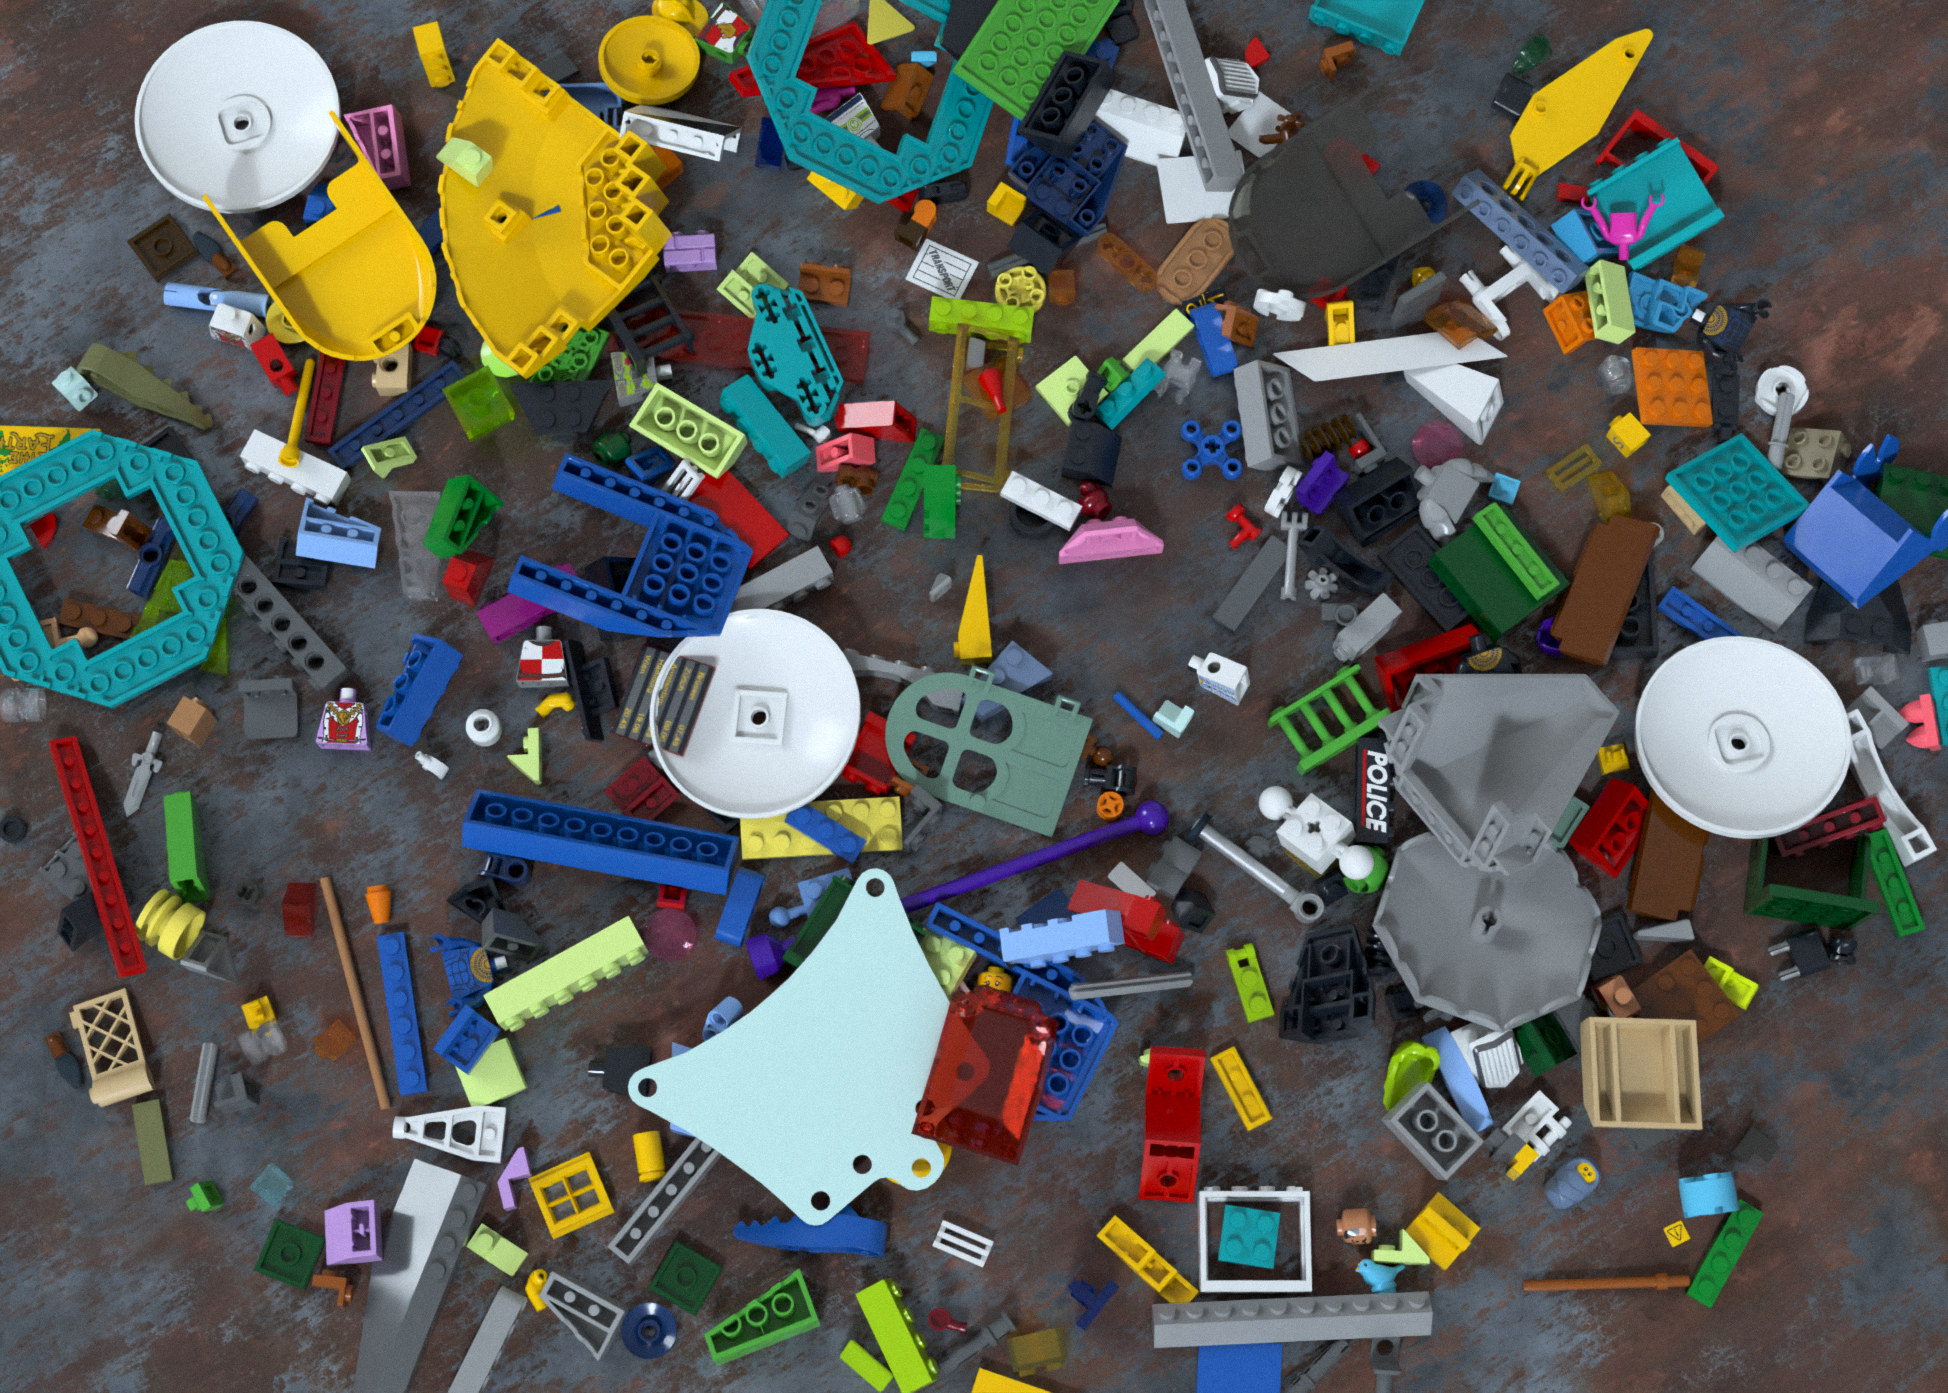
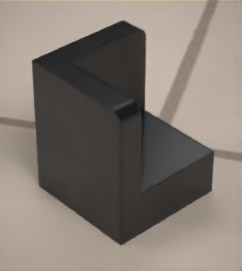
M1186 887L1183 888L1171 905V910L1180 927L1202 934L1216 915L1204 893Z

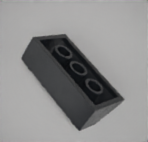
M1064 50L1017 129L1018 133L1045 153L1069 160L1116 80L1108 61Z

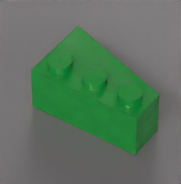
M924 465V538L955 539L956 505H961V474H956V465Z

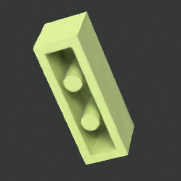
M1600 259L1590 267V270L1585 275L1595 338L1620 344L1636 332L1625 267Z

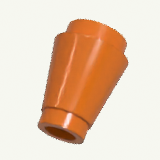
M388 884L366 887L367 894H365L374 924L390 922L392 891H389Z

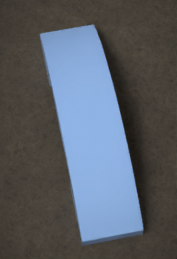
M1444 1026L1422 1036V1043L1431 1045L1438 1050L1441 1059L1438 1070L1458 1109L1457 1113L1476 1133L1494 1125L1478 1084L1447 1028Z

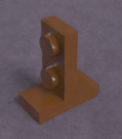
M97 504L93 505L82 527L90 532L127 545L137 554L140 548L147 543L152 531L151 528L128 511L121 509L120 513Z

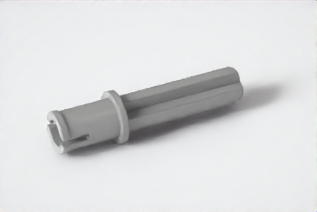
M1782 392L1779 395L1771 442H1768L1770 447L1767 460L1777 470H1782L1785 448L1789 447L1786 443L1795 401V395L1787 392Z

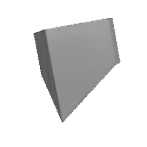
M202 930L181 959L180 964L190 971L240 985L228 946V937Z

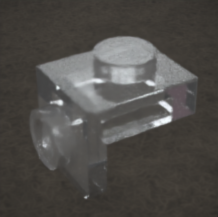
M1888 654L1883 657H1859L1853 660L1858 685L1882 686L1899 679L1895 654Z

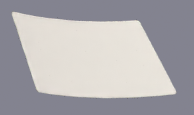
M1241 150L1236 151V156L1243 171V179L1232 192H1206L1194 156L1157 159L1166 223L1194 222L1201 219H1212V217L1222 219L1250 215L1251 208Z

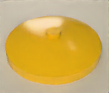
M637 16L618 23L605 35L599 48V71L605 84L619 97L636 104L660 105L680 98L693 86L699 74L700 53L693 36L680 24L659 16Z

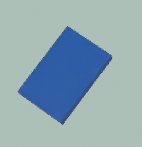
M1251 1343L1198 1346L1196 1393H1280L1282 1344Z

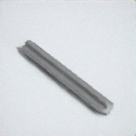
M1183 971L1072 984L1068 988V992L1072 1000L1184 988L1193 984L1191 972Z

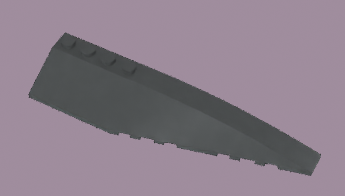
M414 1159L382 1237L383 1260L372 1262L353 1393L410 1392L467 1250L466 1246L471 1240L491 1187L487 1184Z

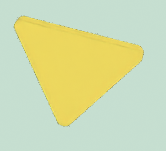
M870 0L867 43L869 45L912 32L915 29L911 22L885 0Z

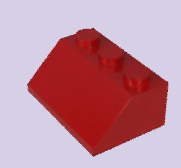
M1611 778L1569 839L1570 844L1583 858L1611 877L1617 878L1640 844L1648 800L1635 785Z

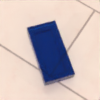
M762 117L755 167L780 170L784 150L783 144L772 118Z

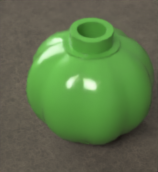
M1363 846L1371 852L1374 858V867L1371 873L1363 879L1353 880L1346 877L1341 869L1340 872L1345 886L1355 893H1372L1380 890L1385 885L1389 866L1384 858L1386 856L1385 852L1378 846Z

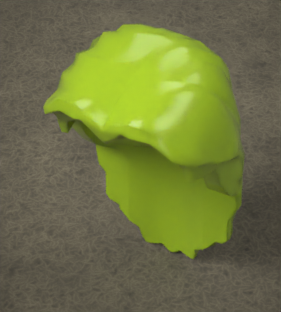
M1404 1040L1399 1044L1390 1060L1384 1084L1383 1104L1387 1111H1390L1418 1082H1429L1432 1085L1435 1072L1438 1070L1441 1062L1436 1048L1413 1040Z

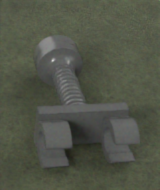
M1321 602L1319 604L1321 607L1320 620H1336L1339 624L1348 626L1353 624L1358 616V603Z

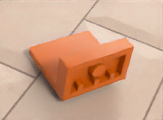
M1587 290L1561 295L1542 310L1564 355L1572 353L1587 341L1598 339L1594 335Z

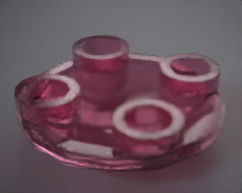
M1441 421L1428 422L1422 425L1413 436V454L1418 462L1421 463V466L1425 465L1431 470L1434 466L1443 465L1451 459L1461 458L1463 451L1462 437L1457 429L1448 423Z
M666 908L650 917L645 925L643 939L646 948L652 956L660 961L675 962L682 960L691 953L696 945L697 931L695 923L689 915L680 910Z

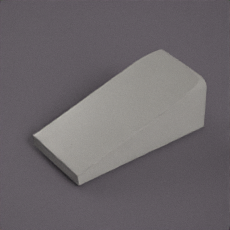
M1684 919L1638 930L1632 935L1633 940L1689 943L1694 940V934L1690 920Z

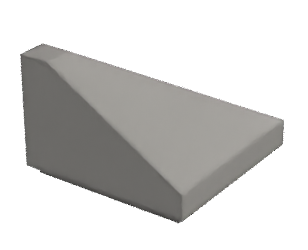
M942 573L937 575L929 593L932 603L952 588L950 576Z

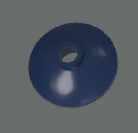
M1421 180L1411 183L1404 189L1399 199L1398 208L1416 209L1411 229L1418 232H1426L1437 228L1443 222L1447 214L1448 202L1440 186L1431 181ZM1426 201L1430 205L1427 211L1423 209V204Z
M643 1303L628 1312L622 1323L621 1335L624 1345L633 1355L643 1359H655L663 1356L672 1348L677 1336V1324L672 1313L664 1306L657 1303ZM649 1326L655 1328V1334L651 1337L645 1334V1330Z

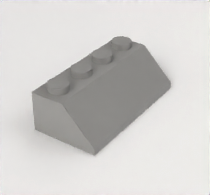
M1255 360L1233 369L1247 466L1263 471L1285 469L1288 465L1292 468L1304 466L1303 453L1298 441V434L1300 435L1290 368Z
M1717 536L1691 568L1692 571L1773 634L1813 588L1756 542L1734 553Z

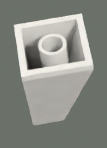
M1459 364L1403 370L1407 383L1475 443L1482 445L1504 403L1499 379Z

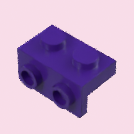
M1325 451L1321 457L1316 458L1309 473L1305 477L1300 478L1295 489L1299 504L1318 516L1322 515L1332 502V496L1338 493L1350 478L1348 473L1337 468L1333 454Z

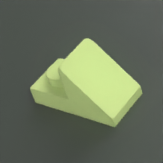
M405 436L366 445L361 448L373 471L382 479L388 475L392 468L414 463L417 459Z
M528 728V736L523 738L524 752H528V754L507 755V757L534 784L542 786V734L539 728Z
M483 1223L466 1246L512 1277H514L528 1256L527 1252Z
M1404 1229L1399 1231V1251H1395V1246L1378 1245V1250L1371 1251V1260L1375 1263L1423 1266L1430 1264V1258Z

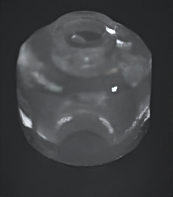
M1610 355L1598 367V376L1602 388L1606 392L1614 395L1623 394L1630 389L1635 381L1630 361L1625 357Z
M849 484L834 488L835 493L829 497V504L835 520L842 521L844 525L861 520L863 518L862 514L866 511V505L860 489L850 488Z

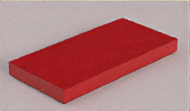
M729 470L718 479L705 473L704 479L688 501L712 510L728 530L731 528L738 535L739 540L745 542L753 550L747 566L752 570L790 537L789 533Z

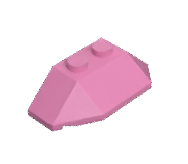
M1125 516L1113 518L1112 521L1101 522L1100 519H1092L1086 521V524H1081L1059 551L1058 562L1059 564L1157 554L1162 553L1164 543L1162 539L1134 518L1127 519Z

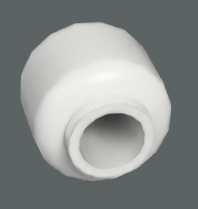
M479 709L468 717L466 732L475 744L490 746L499 740L502 734V725L499 718L492 711Z

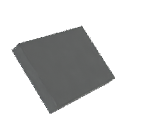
M1442 271L1437 272L1399 296L1389 322L1393 332L1436 306L1447 280Z

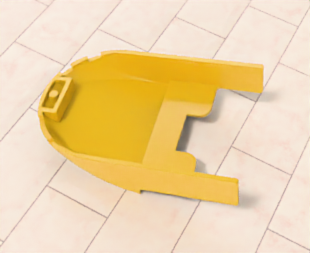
M331 110L328 112L331 120L358 157V163L332 180L328 185L327 194L337 208L336 210L295 237L292 236L283 223L272 221L245 239L240 240L233 233L206 193L202 195V198L292 327L307 343L315 349L335 358L350 361L375 360L395 353L406 346L425 326L432 312L436 297L435 266L423 239L335 112Z

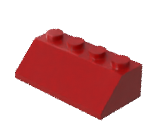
M1472 624L1374 657L1377 677L1391 713L1402 709L1401 706L1416 674L1455 673L1456 666L1460 662V655L1472 651L1468 637L1479 633Z

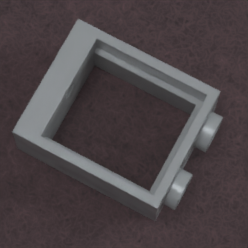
M1385 593L1381 594L1356 617L1353 624L1346 626L1338 633L1332 646L1335 656L1344 663L1346 661L1351 666L1396 625L1402 610Z

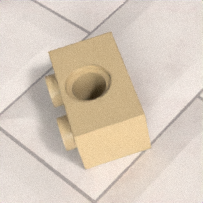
M411 342L395 353L373 360L374 363H377L376 372L372 373V386L376 387L380 396H403L411 390L413 362ZM390 364L398 365L395 370L386 371Z

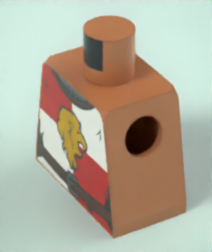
M1610 975L1587 988L1603 1017L1638 1018L1641 1007L1621 975Z

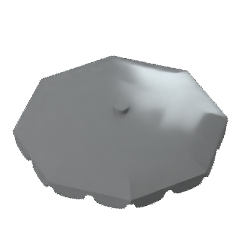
M1432 831L1413 837L1396 849L1372 926L1416 1002L1503 1033L1581 998L1592 963L1591 958L1600 936L1602 920L1600 917L1601 912L1595 899L1585 886L1579 884L1578 873L1563 849L1553 846V841L1549 839L1536 863L1510 876L1503 875L1502 871L1492 873L1478 870L1476 866L1469 868L1461 867Z

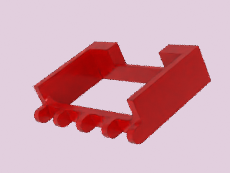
M1636 109L1595 163L1601 166L1604 162H1607L1615 168L1624 165L1625 163L1612 155L1611 152L1629 130H1632L1645 140L1652 137L1659 143L1669 137L1673 140L1677 136ZM1678 138L1680 146L1700 179L1703 180L1702 183L1706 188L1720 166Z

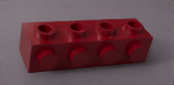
M1877 792L1821 812L1801 827L1774 836L1782 858L1790 855L1792 859L1806 854L1805 850L1814 846L1816 850L1830 846L1832 844L1831 841L1841 837L1842 841L1853 838L1858 835L1857 831L1866 828L1868 831L1879 829L1884 826L1883 822H1886L1888 817Z

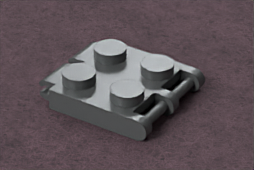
M73 831L71 833L72 837L61 849L57 848L54 851L56 854L44 867L40 866L38 871L74 902L92 892V888L78 842L76 841L77 838Z

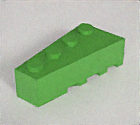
M800 1268L781 1283L779 1282L764 1295L751 1301L741 1311L733 1314L704 1334L716 1366L821 1326Z

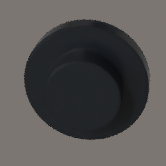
M447 336L446 339L443 337L439 338V344L436 348L446 357L454 359L456 355L459 356L462 353L459 348V342L452 337Z

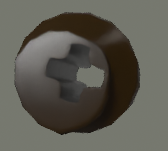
M1342 414L1339 420L1337 418L1331 419L1330 424L1323 422L1321 428L1318 426L1312 427L1311 432L1304 430L1302 436L1298 434V441L1302 452L1311 463L1314 462V454L1321 457L1323 450L1333 454L1332 446L1335 445L1341 451L1342 442L1351 447V438L1356 439V431L1346 414Z

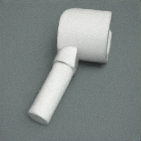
M796 423L794 429L812 436L819 444L826 443L832 436L830 430L824 425H821L817 430Z

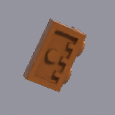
M814 261L800 264L798 290L803 292L807 302L848 307L852 282L851 269H847L843 265L822 266V264Z
M1225 301L1224 305L1215 304V310L1226 314L1221 324V336L1240 345L1253 347L1259 317L1251 314V309L1241 307L1236 302Z

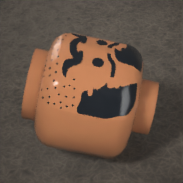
M1367 1208L1345 1209L1342 1213V1219H1337L1338 1236H1343L1344 1242L1348 1245L1369 1244L1372 1241V1237H1377L1375 1214L1371 1215Z

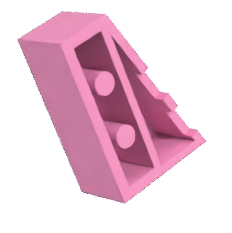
M390 104L345 114L344 117L351 127L364 156L387 189L394 190L411 186L402 115L396 108Z

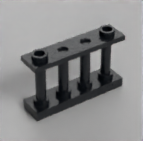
M652 269L627 296L650 287L655 297L623 311L621 309L616 310L614 307L604 317L638 377L648 373L646 362L649 361L648 358L684 343L689 354L694 352L693 341L696 340L691 327H685L663 290L657 270L652 271ZM660 305L666 313L665 316L634 330L632 328L627 329L625 326L627 320ZM671 324L678 333L645 349L643 347L638 348L636 344L638 342L637 339Z

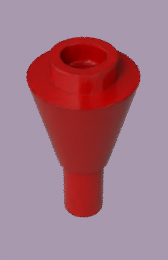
M993 368L986 369L981 373L977 381L994 402L997 413H1005L1007 407L1003 399L1002 372Z

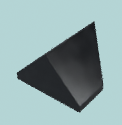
M492 875L464 885L446 900L480 925L492 908L506 911L497 882Z

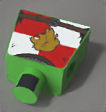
M722 2L697 34L695 41L699 51L734 64L740 55L746 57L753 33L751 26L727 4Z

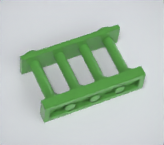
M1359 664L1353 667L1346 665L1336 672L1337 677L1287 708H1284L1282 705L1270 713L1271 717L1267 723L1268 727L1272 728L1279 723L1300 754L1299 759L1301 761L1296 769L1301 776H1304L1354 745L1359 737L1365 738L1378 730V720L1391 714L1388 707L1382 711L1378 708L1375 709L1354 678L1361 668ZM1344 682L1366 713L1365 718L1367 720L1359 725L1357 722L1352 721L1332 691ZM1322 696L1345 728L1343 730L1345 734L1337 739L1335 736L1330 735L1310 703ZM1299 710H1302L1323 742L1321 743L1322 748L1316 752L1312 749L1309 750L1288 719L1289 716Z

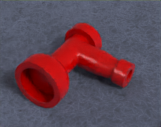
M1238 503L1225 516L1230 522L1237 521L1243 528L1228 542L1234 550L1247 538L1254 541L1263 532L1260 527L1257 528L1244 515L1245 507L1241 503Z

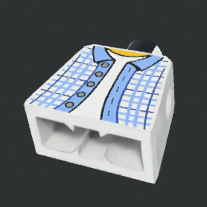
M1212 652L1208 654L1206 660L1193 655L1189 661L1187 669L1198 674L1199 683L1203 688L1237 706L1239 705L1250 685L1246 666Z

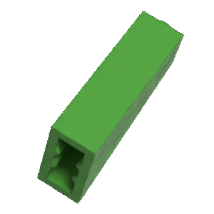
M178 791L172 795L164 796L170 882L178 896L182 899L183 904L210 900L197 803L191 791Z

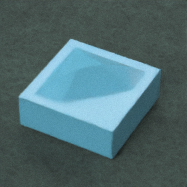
M913 51L911 52V62L919 63L922 67L928 68L933 64H937V52Z
M1496 472L1487 499L1511 507L1521 481Z

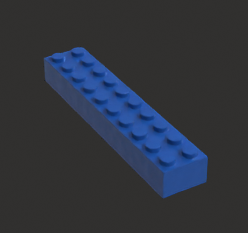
M476 789L462 825V847L726 895L737 862L739 843L738 836L483 789Z

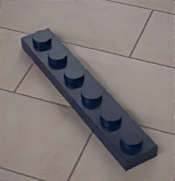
M451 360L327 450L328 454L340 469L344 471L349 470L365 458L361 450L363 446L392 439L468 384L469 379L455 361Z

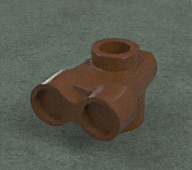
M839 465L838 474H836L835 488H854L856 495L869 496L875 491L878 471L871 469L868 465H859L857 467Z

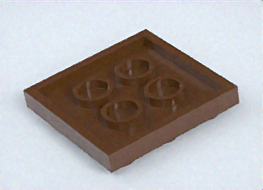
M1691 949L1631 991L1641 1007L1640 1018L1696 1020L1697 1045L1741 1015Z

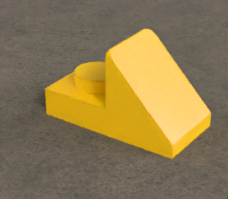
M1353 301L1327 303L1324 319L1327 324L1328 346L1355 343Z

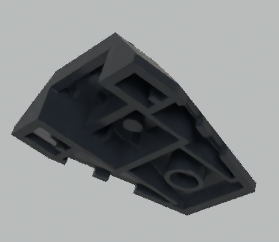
M1898 579L1859 609L1826 581L1822 580L1811 609L1806 616L1804 643L1831 646L1837 640L1883 646V652L1905 655L1911 653L1912 628Z
M1351 924L1308 933L1296 964L1299 966L1296 978L1290 982L1288 987L1291 992L1287 1004H1283L1280 1011L1278 1037L1285 1040L1324 1044L1366 1036L1375 1022L1376 994L1356 926Z

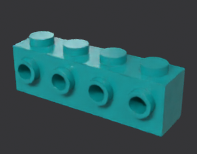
M748 374L723 389L719 399L722 409L725 413L732 416L736 421L738 429L749 437L754 449L758 453H762L773 472L778 473L783 479L807 463L811 451Z

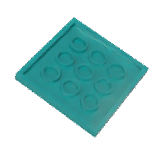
M1742 433L1674 469L1665 478L1674 490L1734 553L1801 516L1810 505Z

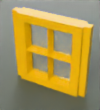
M590 1152L528 1178L553 1239L615 1213Z

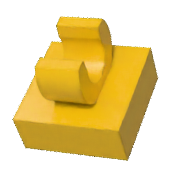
M1624 743L1600 747L1597 757L1602 776L1630 769Z
M267 995L241 1006L251 1032L278 1022Z

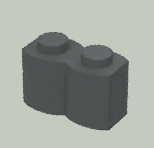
M1176 836L1172 841H1165L1159 851L1163 856L1158 863L1153 861L1145 873L1149 877L1146 884L1173 901L1203 853Z

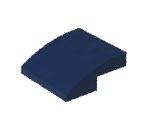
M1058 887L1015 919L1020 926L1030 923L1048 924L1047 920L1056 918H1070L1072 921V915H1077V913L1067 910L1070 900Z

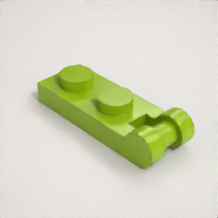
M1252 943L1243 945V948L1234 950V948L1225 950L1247 1023L1273 1016V1008ZM1246 958L1249 966L1240 968L1238 961Z

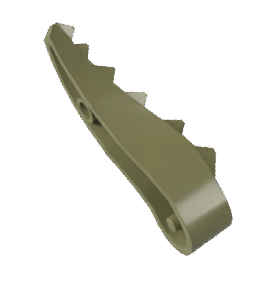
M92 343L76 368L78 373L87 380L110 390L141 409L175 418L203 431L211 429L213 426L211 414L203 415L202 405H193L189 402L188 391L178 393L172 389L170 377L163 380L153 375V366L142 367L137 362L136 352L134 351L118 353L104 345Z

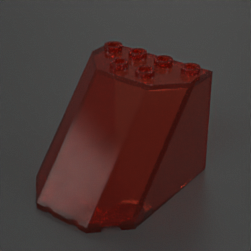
M988 985L975 986L974 991L967 993L963 990L953 992L911 1134L1018 1166L1044 1089L1058 1023L1053 1017H1046L1041 1012L1042 1006L1036 1000L1021 997L1004 990H998Z

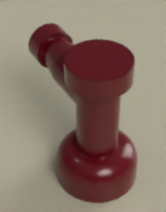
M943 1308L932 1310L928 1317L929 1325L934 1330L950 1329L965 1334L967 1323L963 1321L961 1323L950 1318L948 1311Z

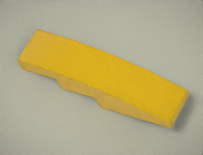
M1116 1215L1097 1235L1106 1246L1168 1303H1190L1200 1294L1175 1268L1157 1254L1156 1250Z

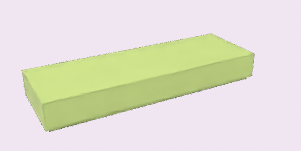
M1175 309L1122 359V363L1131 372L1147 357L1157 364L1194 329V325L1181 312Z

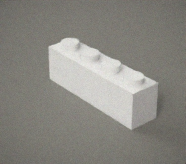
M254 429L240 455L246 469L256 474H259L261 471L277 484L281 485L285 482L291 485L290 488L301 495H305V493L314 496V500L322 505L328 506L330 503L336 507L338 506L351 482V478L346 471L299 450L301 453L299 465L294 468L285 467L278 462L280 450L287 444Z

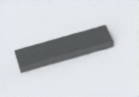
M1273 535L1270 536L1213 615V620L1232 633L1237 630L1285 563L1287 545Z

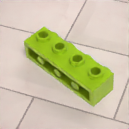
M932 296L929 331L940 334H959L965 337L976 336L991 340L1001 339L1016 343H1031L1035 308Z
M891 1278L883 1279L856 1293L855 1295L901 1392L914 1393L939 1380L937 1375L939 1372L938 1366L932 1357L929 1358L925 1347H927L923 1335L916 1331L912 1323L915 1321L913 1313L909 1307L904 1306L900 1298L903 1294L896 1281L893 1282Z

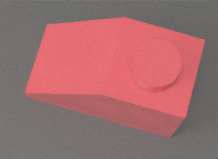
M849 433L817 446V472L838 471L839 465L857 467L859 465L869 466L876 463L874 438Z

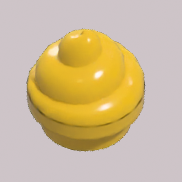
M1430 267L1414 268L1412 270L1413 286L1415 287L1433 276L1435 271Z

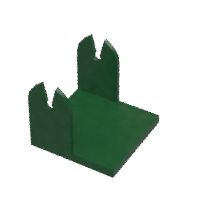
M1863 833V836H1858L1851 859L1847 896L1771 883L1763 889L1769 837L1751 840L1743 914L1850 931L1879 913L1880 901L1866 899L1871 857V841L1868 833Z

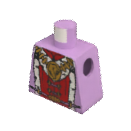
M341 688L340 702L329 701L325 704L316 738V743L320 748L371 751L368 708L364 703H356V689Z

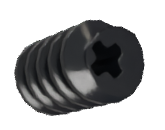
M1370 925L1367 931L1372 935L1366 938V942L1372 946L1365 947L1364 951L1370 955L1365 957L1367 966H1369L1370 976L1389 978L1388 973H1394L1397 969L1389 966L1393 961L1374 927Z

